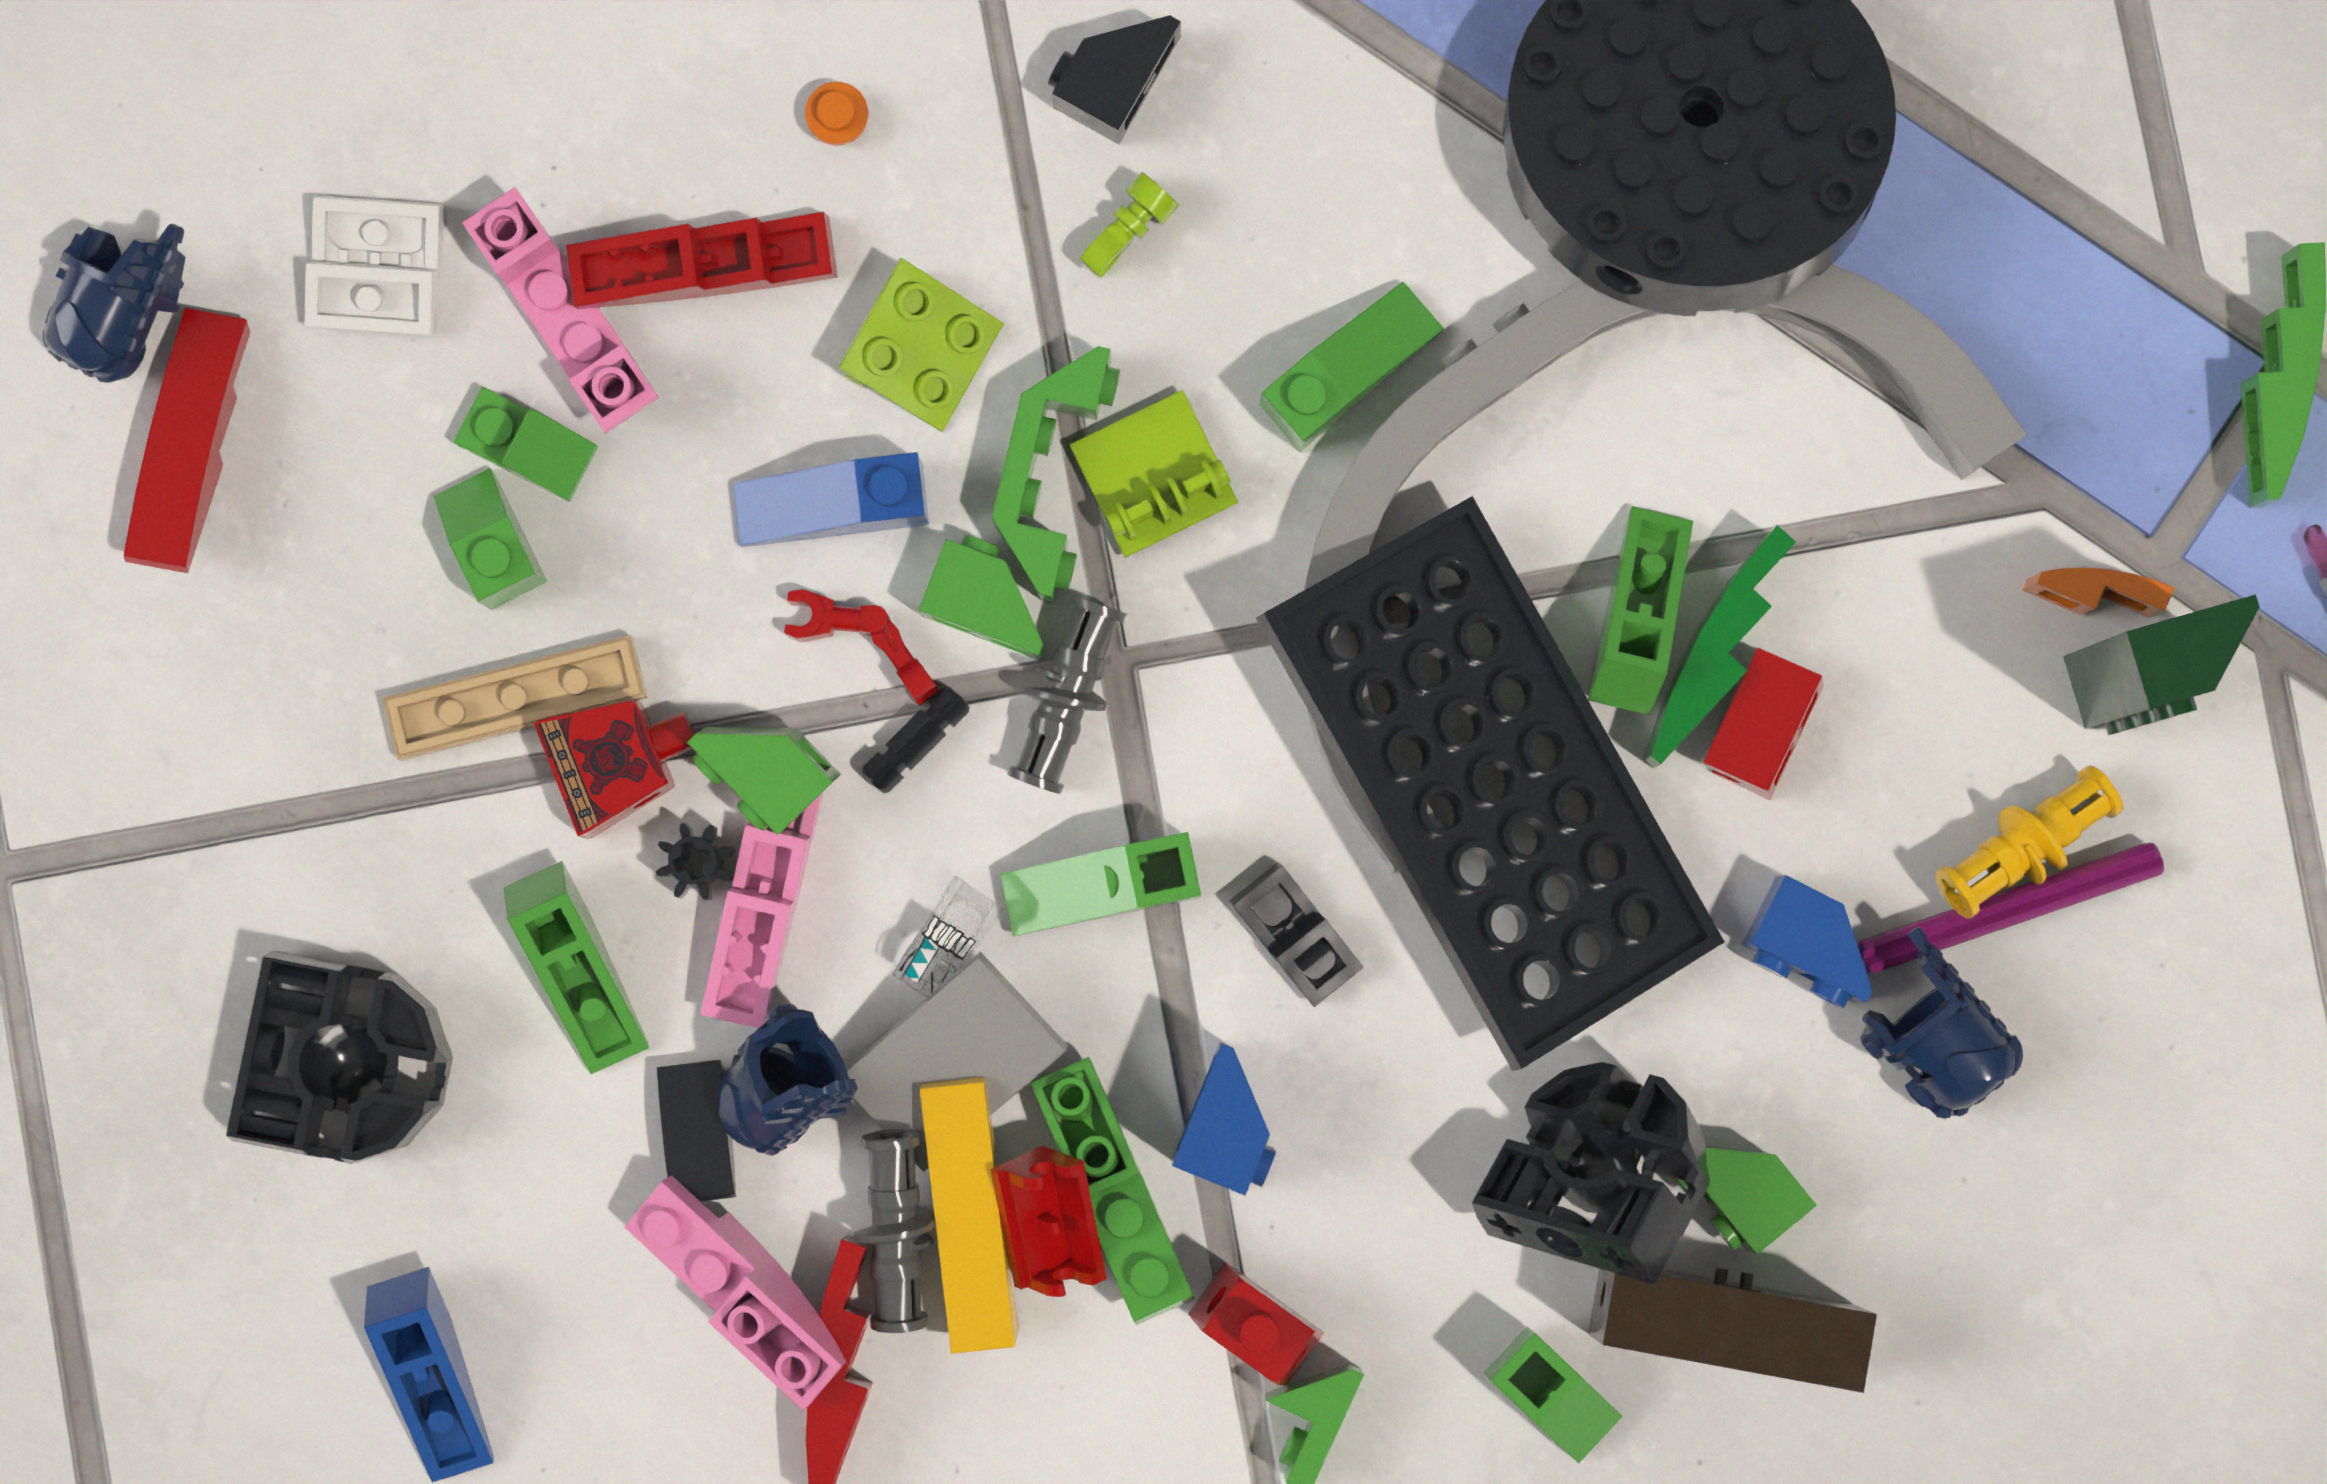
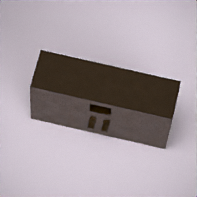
M1716 1267L1714 1278L1663 1269L1655 1285L1599 1269L1588 1334L1604 1346L1864 1393L1877 1318L1876 1313L1851 1303L1752 1286L1754 1274L1741 1272L1740 1283L1727 1281L1729 1270Z

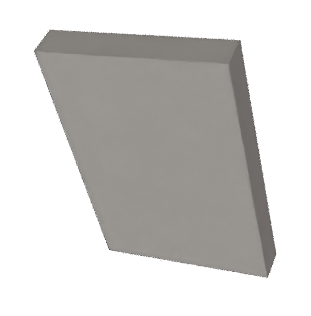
M980 951L850 1063L846 1070L849 1079H855L858 1087L853 1098L883 1130L904 1129L920 1133L921 1144L914 1148L915 1164L925 1172L929 1165L920 1098L921 1084L985 1077L990 1114L992 1115L1064 1054L1067 1049V1043Z

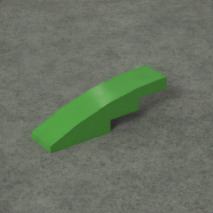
M2325 242L2301 243L2281 256L2285 308H2278L2261 319L2265 372L2257 373L2240 383L2250 508L2264 507L2281 499L2304 438L2319 375L2325 323Z

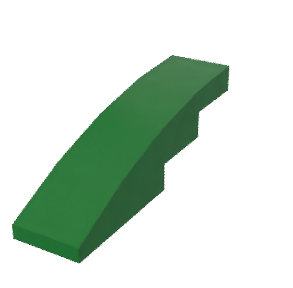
M1778 525L1763 537L1727 581L1692 636L1665 693L1644 756V761L1652 768L1661 765L1748 671L1729 652L1772 607L1754 590V587L1796 543Z

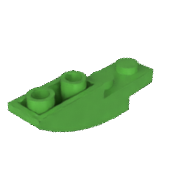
M1087 1057L1031 1082L1030 1084L1059 1151L1084 1161L1099 1241L1133 1322L1136 1325L1141 1324L1194 1300V1294L1174 1251L1172 1242L1091 1059Z

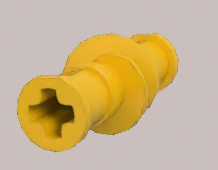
M2090 765L2079 771L2076 782L2056 796H2049L2036 805L2032 813L2019 806L2009 805L2000 811L1998 817L1999 836L1987 839L1978 846L1976 852L1955 867L1943 866L1936 871L1935 880L1939 890L1959 915L1966 919H1971L1979 913V905L2002 888L2011 887L2021 880L2024 874L2038 885L2043 884L2047 877L2041 861L2044 859L2054 868L2064 869L2068 862L2062 848L2068 847L2078 840L2083 831L2103 817L2114 818L2123 811V802L2120 794L2102 771ZM2098 790L2103 791L2102 796L2098 793ZM2085 799H2088L2090 801L2088 804L2083 806L2075 813L2072 814L2070 812L2071 809H2073L2075 806L2083 802ZM1984 870H1987V875L1970 887L1968 886L1967 882Z

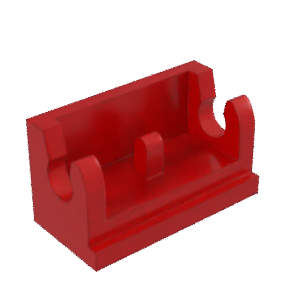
M1757 647L1747 668L1748 671L1738 687L1703 764L1713 769V774L1752 791L1765 799L1771 800L1824 685L1822 675Z
M1042 1145L990 1169L1014 1287L1021 1290L1030 1288L1050 1297H1063L1066 1295L1063 1280L1073 1279L1081 1284L1094 1286L1107 1279L1083 1160Z

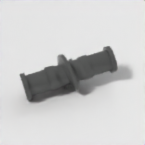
M1074 594L1070 604L1075 605L1062 644L1058 643L1053 656L1054 666L1052 671L1036 665L1034 671L1047 682L1046 687L1025 688L1024 694L1040 701V704L1030 719L1028 725L1030 731L1017 766L1010 765L1007 775L1024 783L1057 794H1061L1064 784L1060 783L1059 779L1072 745H1076L1081 731L1080 722L1084 711H1105L1107 702L1092 689L1095 681L1101 676L1106 661L1103 659L1117 621L1124 623L1127 615L1116 609Z
M879 1130L862 1136V1147L869 1150L870 1185L867 1187L868 1205L872 1210V1226L855 1231L854 1240L873 1245L871 1277L875 1279L876 1313L870 1317V1327L872 1330L884 1333L912 1332L923 1329L928 1325V1314L921 1310L920 1276L923 1274V1263L919 1249L927 1248L934 1244V1238L926 1232L932 1230L936 1224L934 1212L931 1209L918 1206L920 1193L919 1184L916 1183L914 1148L919 1146L921 1142L920 1133L913 1130Z

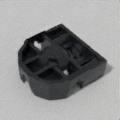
M281 951L269 952L262 959L226 1136L234 1142L307 1156L330 1158L348 1164L359 1163L408 1146L444 1105L453 1061L452 1051L446 1040L436 1007L396 973ZM352 976L377 980L369 1018L344 1014ZM282 983L325 991V995L321 996L282 988ZM284 1026L302 1029L296 1035L288 1054V1076L290 1079L274 1076L284 1049ZM343 1026L348 1035V1039L339 1042L334 1048L321 1042L332 1029ZM399 1056L437 1063L435 1070L437 1076L435 1085L431 1089L430 1098L391 1091L398 1073ZM377 1079L382 1087L379 1090H371L361 1099V1088L370 1085ZM325 1109L331 1112L336 1109L349 1114L342 1149L318 1144ZM256 1111L279 1116L299 1119V1121L294 1122L284 1119L258 1115L255 1113Z
M1605 1062L1563 1070L1530 1095L1524 1106L1531 1125L1526 1135L1529 1145L1506 1139L1472 1201L1477 1219L1489 1236L1655 1285L1709 1186L1710 1177L1707 1168L1705 1137L1687 1103L1663 1077L1649 1074L1644 1086H1642V1084L1631 1082L1616 1065ZM1625 1120L1631 1128L1629 1132H1625L1623 1129ZM1556 1145L1565 1147L1571 1155L1569 1160H1558L1555 1153L1551 1151L1552 1148ZM1643 1154L1645 1161L1643 1162L1640 1174L1637 1170V1165ZM1654 1172L1683 1180L1688 1187L1686 1193L1678 1192L1675 1197L1664 1182L1653 1180ZM1564 1196L1571 1204L1586 1212L1597 1213L1593 1223L1591 1224L1584 1217L1570 1209L1558 1206L1562 1197Z

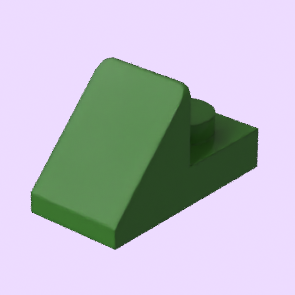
M483 386L453 442L458 447L568 502L571 501L598 449L595 443L533 408L528 410Z
M1348 1363L1265 1393L1266 1401L1308 1420L1305 1430L1296 1426L1293 1427L1279 1457V1462L1288 1466L1284 1473L1287 1484L1315 1483L1363 1379L1364 1373L1361 1368Z

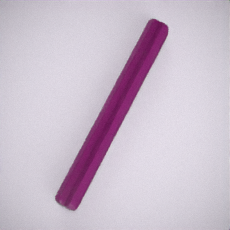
M2144 843L2048 876L2043 884L2038 885L2030 882L1992 895L1979 905V913L1971 919H1966L1954 909L1861 940L1857 946L1865 970L1868 973H1876L1919 958L1916 954L1920 951L1908 936V933L1916 927H1920L1932 945H1936L1939 950H1943L2159 876L2164 872L2163 859L2155 843Z

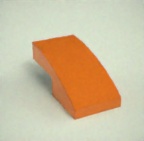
M2086 567L2041 571L2027 578L2023 587V591L2078 615H2083L2096 609L2102 597L2148 618L2166 610L2175 587L2132 573Z

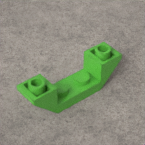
M1097 346L1027 389L1020 396L992 520L1041 601L1054 603L1057 588L1069 590L1077 553L1066 551L1068 545L1066 534L1021 524L1023 515L1034 518L1042 480L1032 478L1037 454L1049 455L1057 419L1046 417L1047 411L1050 409L1097 420L1101 404L1113 405L1120 369L1110 367L1111 349Z

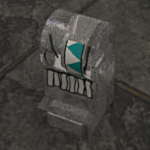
M954 875L941 895V899L901 958L893 972V976L927 998L970 961L1005 909Z

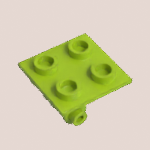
M900 258L837 368L845 372V377L865 389L867 387L871 388L933 428L943 432L1004 323L910 262Z
M1183 390L1069 445L1124 558L1239 503L1229 484L1231 482L1222 461L1217 459Z

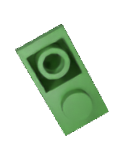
M705 727L687 742L697 752L692 757L697 768L717 785L725 781L741 798L737 806L742 814L761 831H765L770 827L777 835L786 829L841 775L801 732L794 728Z
M1706 1146L1710 1183L1703 1197L1717 1213L1709 1222L1732 1250L1735 1251L1743 1245L1747 1251L1758 1255L1817 1206L1777 1155L1767 1152ZM1674 1178V1180L1686 1193L1688 1187L1685 1184V1182L1683 1180Z
M1528 1326L1484 1372L1486 1377L1577 1463H1580L1623 1417Z

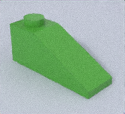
M1401 282L1311 350L1261 393L1259 405L1301 452L1443 332L1444 328L1404 282Z
M1635 506L1631 507L1598 643L1588 701L1645 715L1651 714L1668 672L1693 527L1692 520Z
M563 861L505 886L504 896L507 920L590 1074L648 1049L649 1044L600 934Z

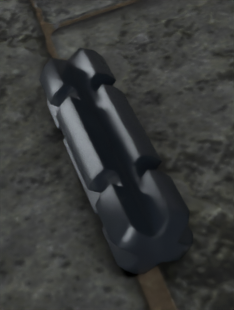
M949 686L942 687L928 701L931 707L926 712L920 709L885 744L889 749L883 755L877 752L863 766L862 772L864 776L880 792L884 794L890 792L904 778L901 773L907 767L912 770L947 735L943 730L949 724L955 727L969 713L970 707L967 702L953 688Z

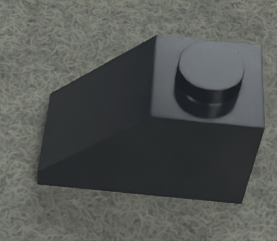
M1168 15L1084 38L1074 55L1065 51L1055 65L1048 81V85L1055 88L1052 92L1054 109L1111 141L1120 144L1181 38V21Z

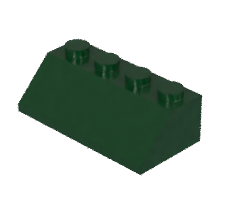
M2256 594L2129 630L2063 656L2085 729L2105 724L2107 734L2112 735L2197 710L2194 697L2215 691L2259 609Z

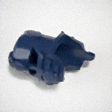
M169 224L158 240L134 239L122 255L115 236L108 232L88 226L83 234L76 233L70 245L63 251L60 257V261L68 266L67 268L61 267L58 269L56 277L62 279V282L58 289L56 300L50 307L45 320L47 324L45 330H43L44 346L49 347L50 350L48 352L57 361H64L69 367L81 370L84 375L91 378L96 377L99 382L110 383L130 377L140 367L144 359L146 340L158 311L176 313L180 309L177 301L179 291L184 285L182 275L186 257L178 251L177 246L178 243L182 244L184 229L176 224Z
M1916 927L1908 933V936L1920 951L1916 954L1921 959L1918 966L1934 984L1935 988L1917 1001L1894 1023L1884 1014L1871 1010L1866 1012L1862 1017L1866 1027L1860 1037V1041L1873 1058L1881 1059L1885 1057L1897 1071L1906 1070L1913 1079L1905 1087L1909 1095L1921 1107H1926L1938 1118L1961 1117L1968 1113L1972 1105L1980 1104L1986 1099L1987 1095L2000 1088L2004 1084L2005 1079L2017 1073L2023 1060L2022 1045L2017 1036L2011 1035L2006 1030V1025L1991 1013V1008L1985 1001L1977 997L1971 985L1963 981L1959 976L1958 970L1943 958V953L1937 946L1932 945L1928 941L1927 935L1920 927Z
M794 1004L779 1005L769 1012V1019L766 1023L748 1036L746 1041L737 1050L738 1054L734 1055L732 1065L723 1075L717 1090L719 1117L724 1131L744 1147L755 1149L759 1153H765L770 1156L787 1148L786 1145L796 1143L806 1133L810 1125H813L819 1119L846 1115V1108L853 1104L852 1098L858 1089L856 1080L849 1079L841 1055L834 1043L820 1028L813 1012L798 1009ZM776 1043L788 1045L793 1055L773 1046Z

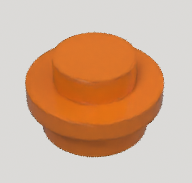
M829 82L818 87L810 95L805 107V118L811 133L818 140L828 145L841 146L849 144L861 136L868 123L869 111L865 98L857 88L844 82Z

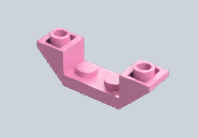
M516 187L462 222L496 274L507 285L570 378V383L605 434L659 399L600 308L577 309L574 307L568 261Z

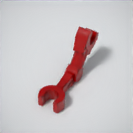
M799 589L788 592L787 601L790 605H805L812 610L811 619L807 624L803 626L785 624L784 633L788 638L798 642H808L832 637L834 631L860 632L863 635L871 636L874 645L888 656L897 669L896 674L919 706L931 699L939 691L917 658L914 659L904 645L899 629L891 622L888 613L881 606H836V602L833 599L808 590Z

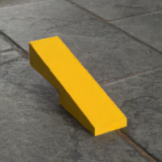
M985 1077L921 1084L920 1098L951 1354L1015 1347L1019 1323L1010 1263L990 1170L998 1166Z

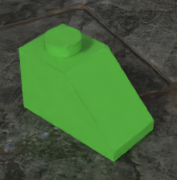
M491 468L434 496L449 545L477 602L492 610L548 582Z
M969 535L963 536L961 544L945 539L919 607L922 617L1041 661L1045 651L1043 642L1007 562L996 558L1000 548Z

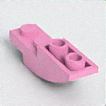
M672 1175L660 1182L625 1226L635 1238L716 1312L708 1322L803 1411L809 1407L846 1363L836 1341L819 1317L817 1311L770 1253L729 1212L718 1219Z

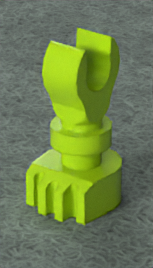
M1143 172L1125 190L1133 199L1131 204L1127 208L1120 205L1113 213L1117 218L1116 221L1111 223L1080 257L1082 262L1100 278L1114 266L1135 236L1142 239L1149 231L1146 223L1152 217L1163 225L1179 207V204L1164 189Z

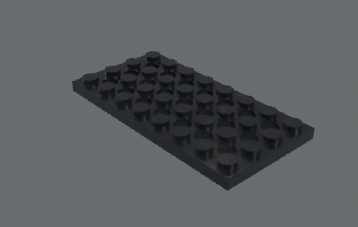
M1473 496L1256 617L1512 1071L1528 1066L1725 942ZM1439 567L1450 568L1459 576L1462 590L1457 600L1448 599L1438 591L1435 585V574ZM1388 596L1402 599L1409 607L1411 617L1406 629H1397L1391 626L1385 619L1383 604ZM1471 623H1480L1491 632L1493 648L1488 656L1479 655L1470 648L1467 641V630ZM1335 626L1348 627L1355 633L1359 649L1354 659H1345L1334 651L1330 638ZM1420 652L1430 653L1440 662L1442 677L1437 686L1428 685L1418 677L1415 670V661ZM1504 678L1516 681L1524 691L1525 702L1519 712L1507 709L1500 701L1498 689ZM1368 682L1379 683L1388 691L1391 704L1385 716L1375 715L1366 708L1363 701V690ZM1452 708L1464 710L1473 721L1474 732L1468 742H1461L1455 739L1448 730L1447 717ZM1536 734L1548 737L1555 746L1556 759L1551 768L1540 766L1531 755L1530 744ZM1401 738L1414 741L1422 752V764L1416 773L1404 770L1396 761L1395 747ZM1485 764L1497 767L1504 775L1505 791L1499 799L1488 796L1481 789L1479 773ZM1567 790L1577 791L1584 797L1587 803L1588 813L1582 824L1573 823L1563 812L1562 799ZM1434 794L1445 797L1453 806L1454 820L1448 829L1436 827L1428 817L1427 804ZM1517 820L1529 823L1536 832L1537 845L1531 855L1519 852L1512 843L1511 829ZM1600 845L1609 847L1618 857L1619 871L1613 880L1603 878L1595 869L1594 854ZM1465 851L1477 853L1485 863L1486 876L1479 886L1467 883L1461 876L1459 861ZM1549 876L1562 880L1568 889L1569 900L1562 911L1552 909L1544 900L1543 886ZM1632 901L1644 905L1650 914V928L1644 936L1633 933L1626 923V910ZM1498 907L1511 911L1517 920V935L1510 943L1501 941L1492 930V915ZM1582 932L1591 934L1600 946V958L1593 968L1583 965L1575 954V942ZM1531 963L1541 966L1548 974L1550 986L1548 993L1543 999L1532 997L1525 989L1523 976L1526 968Z

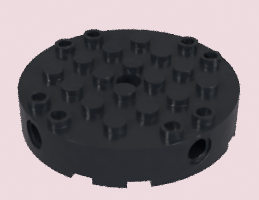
M1546 0L1538 9L1524 33L1511 71L1503 121L1507 176L1525 220L1530 219L1537 232L1548 243V251L1572 274L1591 287L1635 307L1664 314L1696 316L1697 311L1734 309V313H1739L1785 298L1788 291L1807 282L1815 275L1817 277L1820 276L1844 253L1857 236L1869 214L1890 161L1896 125L1895 93L1891 73L1883 50L1872 28L1851 0ZM1698 120H1702L1704 127L1693 126L1690 122L1697 123Z

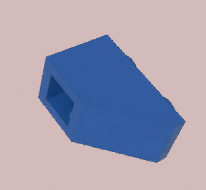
M1787 875L1775 877L1742 943L1743 946L1756 952L1752 963L1784 979H1787L1791 970L1813 981L1809 992L1840 1008H1845L1848 1000L1854 1003H1867L1873 991L1844 904Z

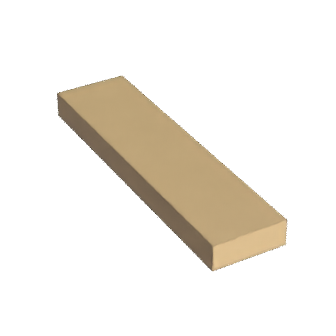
M628 635L384 697L383 702L397 760L404 761L535 727L533 723L542 719L626 701H639L647 699L648 696L632 636Z

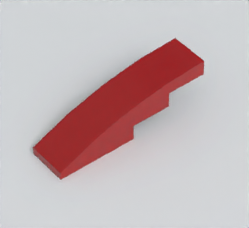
M824 211L762 222L758 218H750L694 228L690 224H683L566 245L574 307L577 309L709 297L838 278L830 219Z
M190 308L184 309L166 366L148 434L123 554L125 562L182 573L189 572L223 467L220 449L237 400L233 384L250 335L247 319Z
M848 1235L844 1236L840 1241L819 1317L836 1341L846 1363L807 1408L805 1441L808 1484H836L873 1385L870 1381L849 1374L872 1313L848 1305L870 1244L855 1241L853 1237Z

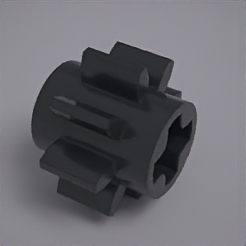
M681 823L679 832L682 839L674 845L669 842L659 841L658 846L660 849L669 853L668 865L660 867L655 872L659 877L674 876L679 881L674 890L675 897L682 899L692 885L698 887L699 893L704 900H711L713 893L710 886L711 883L717 879L726 882L733 881L734 877L729 872L723 870V858L732 856L736 850L732 846L718 848L713 843L717 836V827L710 824L700 838L694 836L693 830L687 823ZM693 845L698 851L710 853L711 861L702 865L704 876L699 879L695 873L683 871L681 867V862L690 858L688 848Z

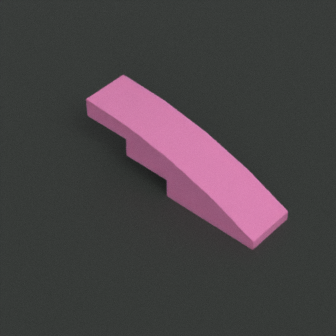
M823 793L779 835L770 827L765 831H761L750 821L745 825L732 887L727 891L700 1015L754 1028H759L766 1023L805 873Z

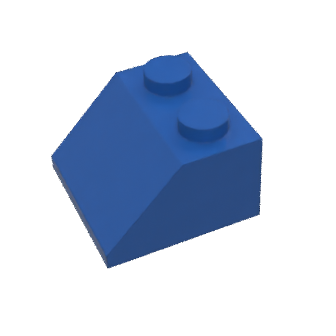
M1219 1042L1173 1156L1172 1166L1246 1196L1250 1183L1260 1187L1263 1186L1273 1163L1276 1150L1266 1145L1270 1133L1234 1048Z

